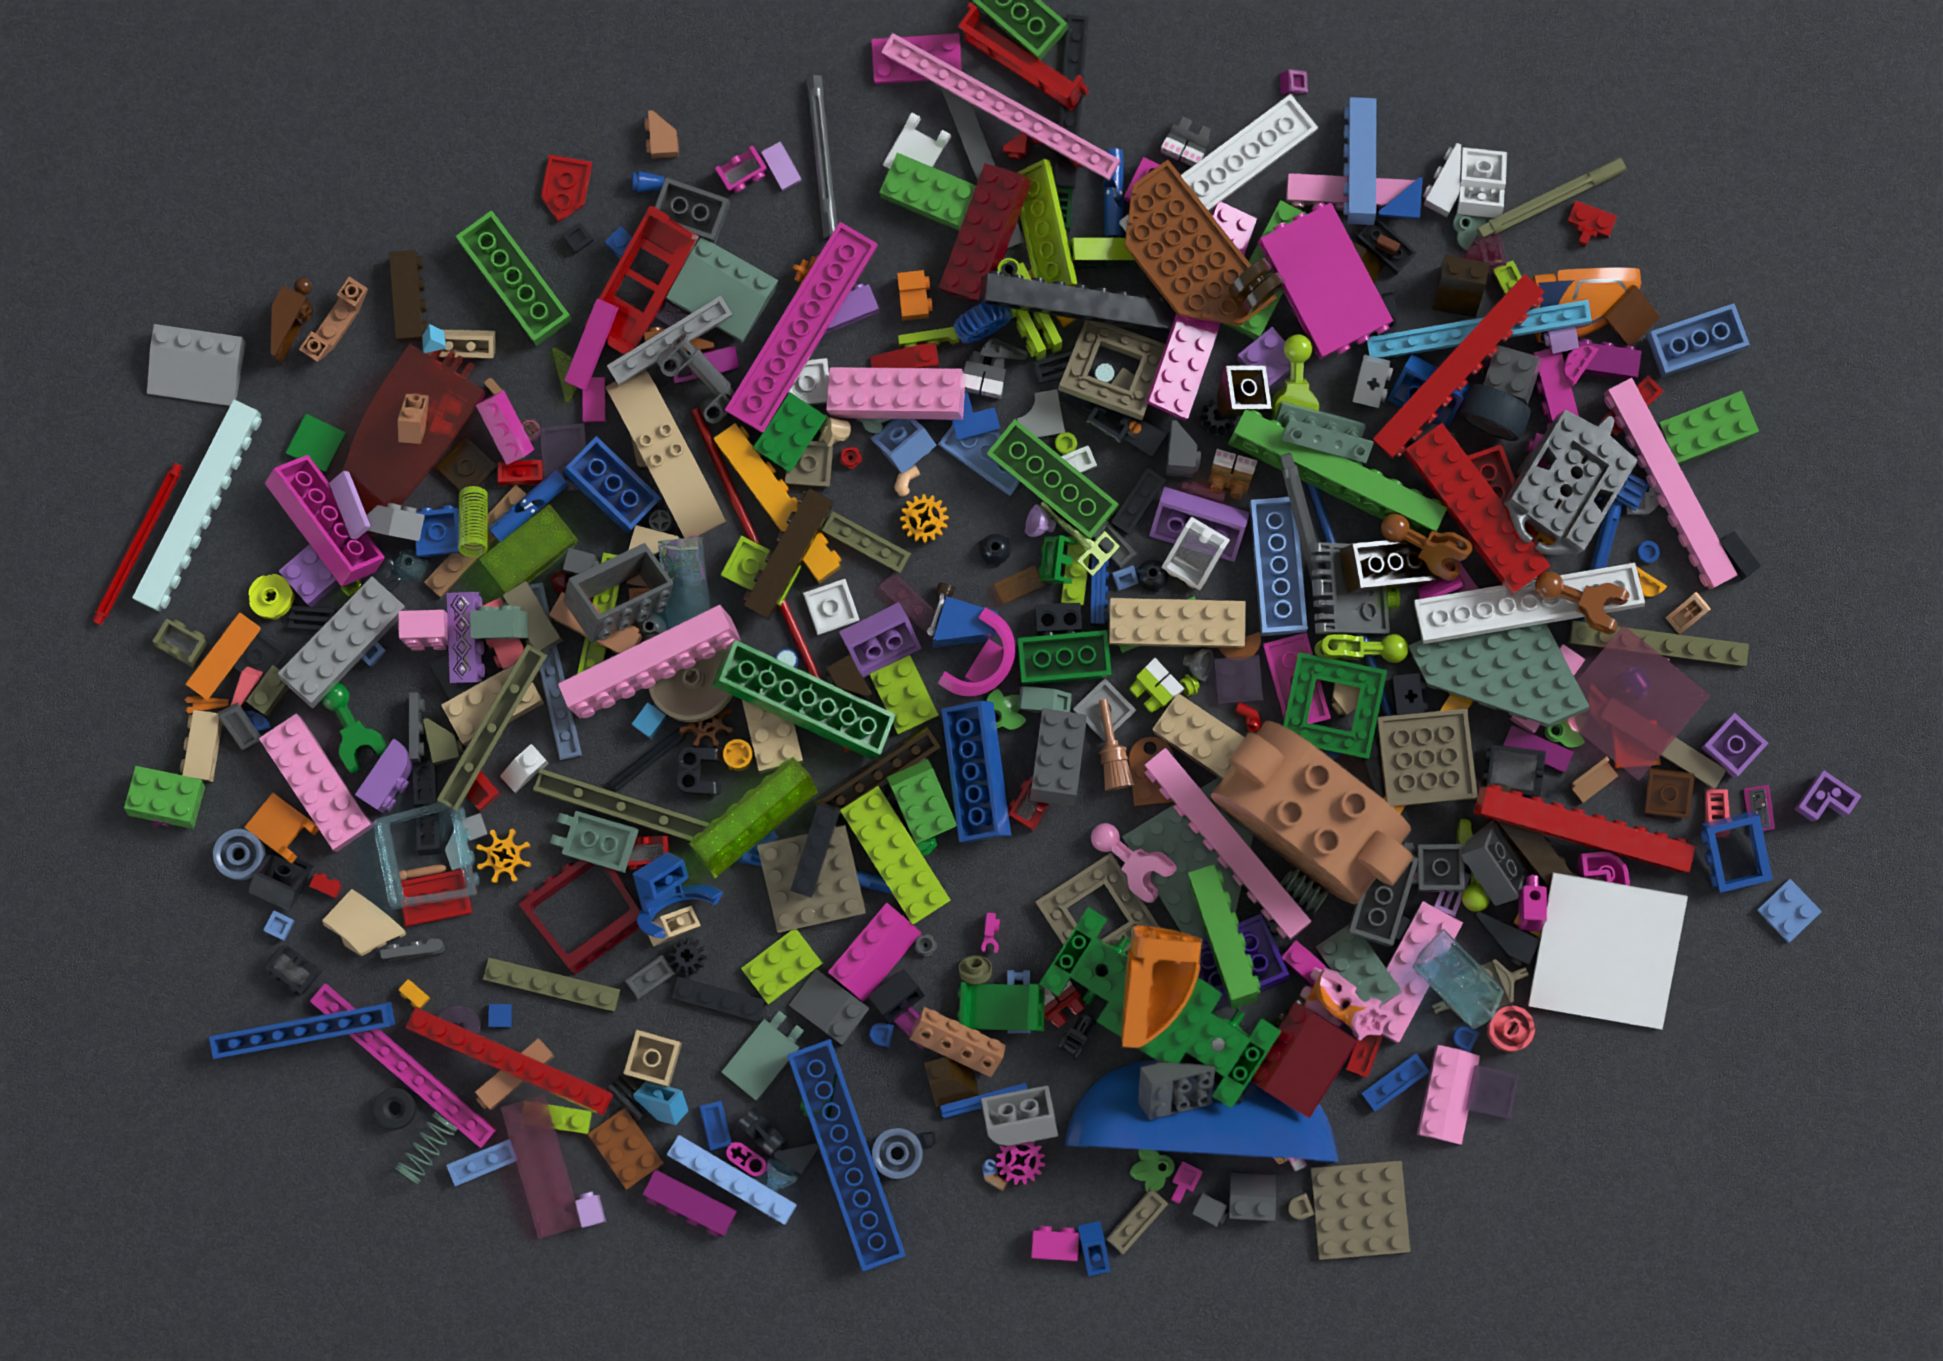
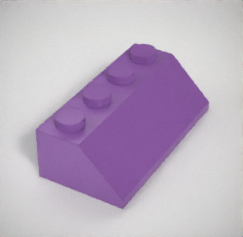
M1164 487L1149 536L1175 544L1185 525L1193 517L1230 539L1220 558L1235 562L1250 512ZM1191 531L1188 533L1182 544L1183 547L1212 556L1215 555L1218 547L1210 542L1202 543L1199 540L1200 536Z

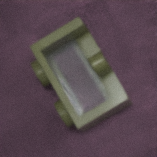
M166 618L153 639L155 647L195 668L199 657L207 646V642L204 639L205 636L196 630L188 631L185 629L186 626L176 619L172 622Z

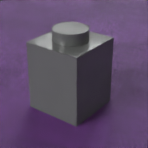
M1202 1193L1191 1214L1217 1226L1218 1223H1224L1228 1212L1225 1211L1226 1205Z

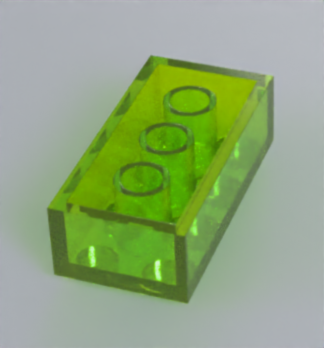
M549 504L479 558V560L504 592L507 593L525 581L529 583L566 554L569 548L579 544V541Z

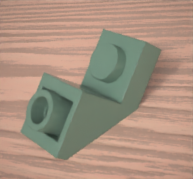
M1022 686L1020 687L1018 709L1033 713L1042 712V708L1070 712L1072 694L1056 689Z

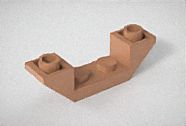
M348 277L337 293L339 300L317 332L311 331L299 350L317 362L331 352L359 313L368 288Z

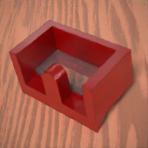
M1031 776L1029 781L1025 779L1019 789L1021 794L1018 799L1014 798L1010 803L1008 815L1034 832L1050 803L1030 801L1033 780Z
M669 835L636 837L627 864L629 869H641L643 867L642 864H649L664 853H669Z

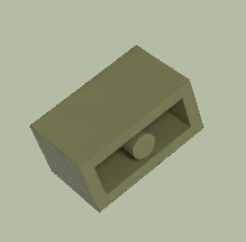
M273 665L246 700L247 703L267 717L270 716L290 689L280 680L278 675L280 670Z

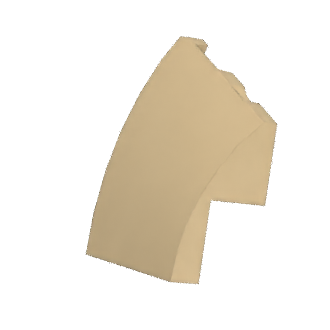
M353 889L322 920L324 926L341 936L344 946L360 956L371 952L375 948L386 945L387 941L397 936L401 938L406 935L405 930L391 917Z

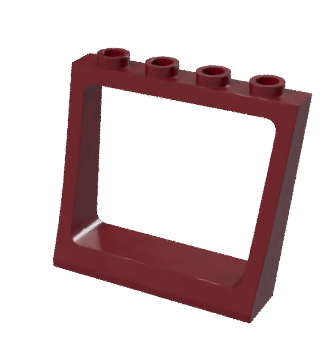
M579 860L575 864L569 863L565 865L560 875L547 878L542 888L529 891L525 895L526 899L518 904L575 975L640 929L637 923L638 915L641 911L617 872L605 867L629 905V911L570 954L563 950L535 915L534 909L595 865L583 860Z

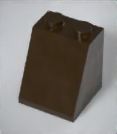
M1445 255L1439 269L1432 309L1476 317L1486 286L1490 263Z

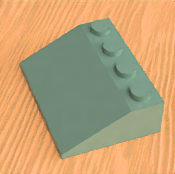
M701 237L687 258L666 299L693 313L721 296L733 316L717 325L716 328L743 343L774 295L778 280Z

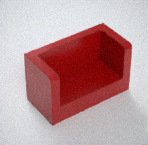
M480 771L466 796L482 812L501 793Z

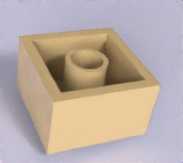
M636 1030L624 1074L670 1087L682 1043Z

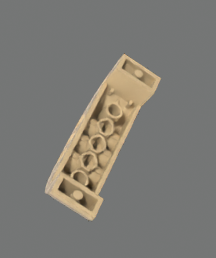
M644 370L620 386L617 381L605 386L685 539L691 536L696 538L725 523L726 520L648 371Z

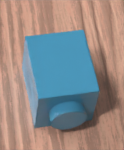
M647 702L632 725L652 740L667 717L655 703L652 706Z

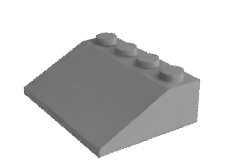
M154 324L150 345L147 394L231 406L233 400L237 399L246 341L238 336Z

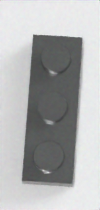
M409 692V759L412 763H421V756H425V744L421 743V734H425L424 721H421V712H425V700L421 699L418 692Z

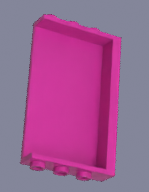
M1321 203L1312 208L1313 212L1307 215L1303 212L1293 217V222L1287 225L1283 222L1273 228L1274 232L1260 238L1258 241L1266 260L1272 266L1273 273H1279L1285 280L1281 288L1319 360L1335 352H1338V354L1346 352L1350 349V344L1357 341L1359 345L1369 340V335L1377 332L1379 335L1390 329L1388 325L1393 322L1332 203L1327 205Z

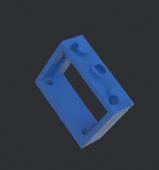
M1752 811L1702 823L1703 831H1700L1701 840L1707 847L1705 860L1707 865L1711 866L1712 874H1709V879L1712 887H1715L1721 893L1773 880L1759 814ZM1748 825L1758 873L1725 881L1715 833Z

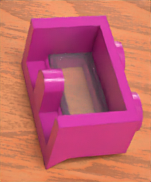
M754 146L749 147V150L742 155H736L731 158L730 162L725 165L715 167V172L728 193L734 191L735 194L746 188L745 183L753 180V182H757L765 176L764 172L767 171V167Z

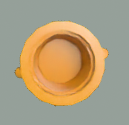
M735 739L726 744L723 750V757L729 766V770L742 771L752 764L753 752L748 742Z

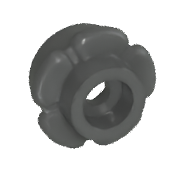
M930 934L920 935L915 940V950L923 956L932 955V952L937 948V943Z

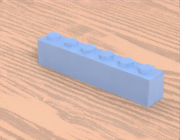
M678 1135L667 1154L785 1225L797 1204Z

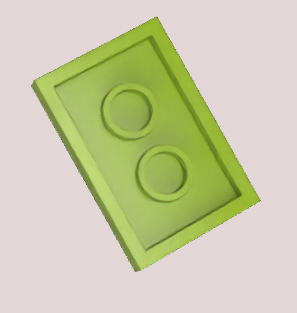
M741 536L721 576L747 590H753L756 584L754 578L758 571H763L767 565L765 559L770 550ZM799 566L798 570L796 571L793 579L791 580L784 595L778 603V606L781 607L786 595L788 594L796 576L798 575L801 569V566Z
M910 655L870 673V677L885 709L896 714L893 725L898 735L939 716Z
M793 929L741 969L769 1005L823 963L798 930Z

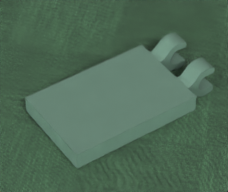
M578 811L575 812L574 817L562 813L559 814L557 822L570 826L567 839L552 835L550 843L562 847V854L625 873L639 831L638 829Z
M780 1011L770 1023L765 1019L761 1022L722 1071L724 1075L756 1101L789 1062L787 1054L798 1051L800 1048L795 1042L804 1033V1030L796 1025L788 1037L782 1034L777 1029L787 1016Z

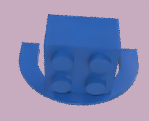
M668 852L633 873L642 906L637 919L638 926L644 933L655 938L666 937V934L662 933L665 931L664 928L652 923L654 916L664 907L675 902L690 899L703 900L715 905L723 894L721 890L708 885L681 887V883L689 879L684 859Z

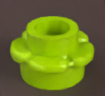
M1186 674L1185 678L1180 680V685L1184 688L1183 692L1187 696L1198 693L1200 686L1194 676L1191 677Z

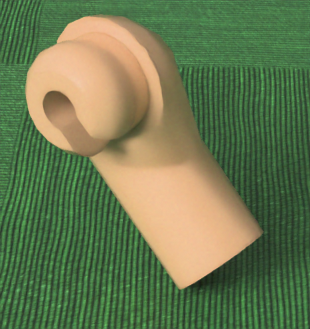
M915 465L905 473L898 474L894 488L899 496L908 495L910 491L908 489L909 481L920 475Z

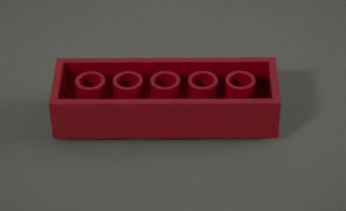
M984 163L939 288L945 293L979 304L981 277L989 273V271H998V265L1004 259L1032 183L1025 175Z

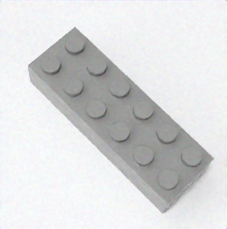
M371 577L278 672L280 680L313 709L399 620V611H406L405 606L376 579Z

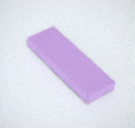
M343 471L329 484L350 538L358 539L371 526L350 473Z

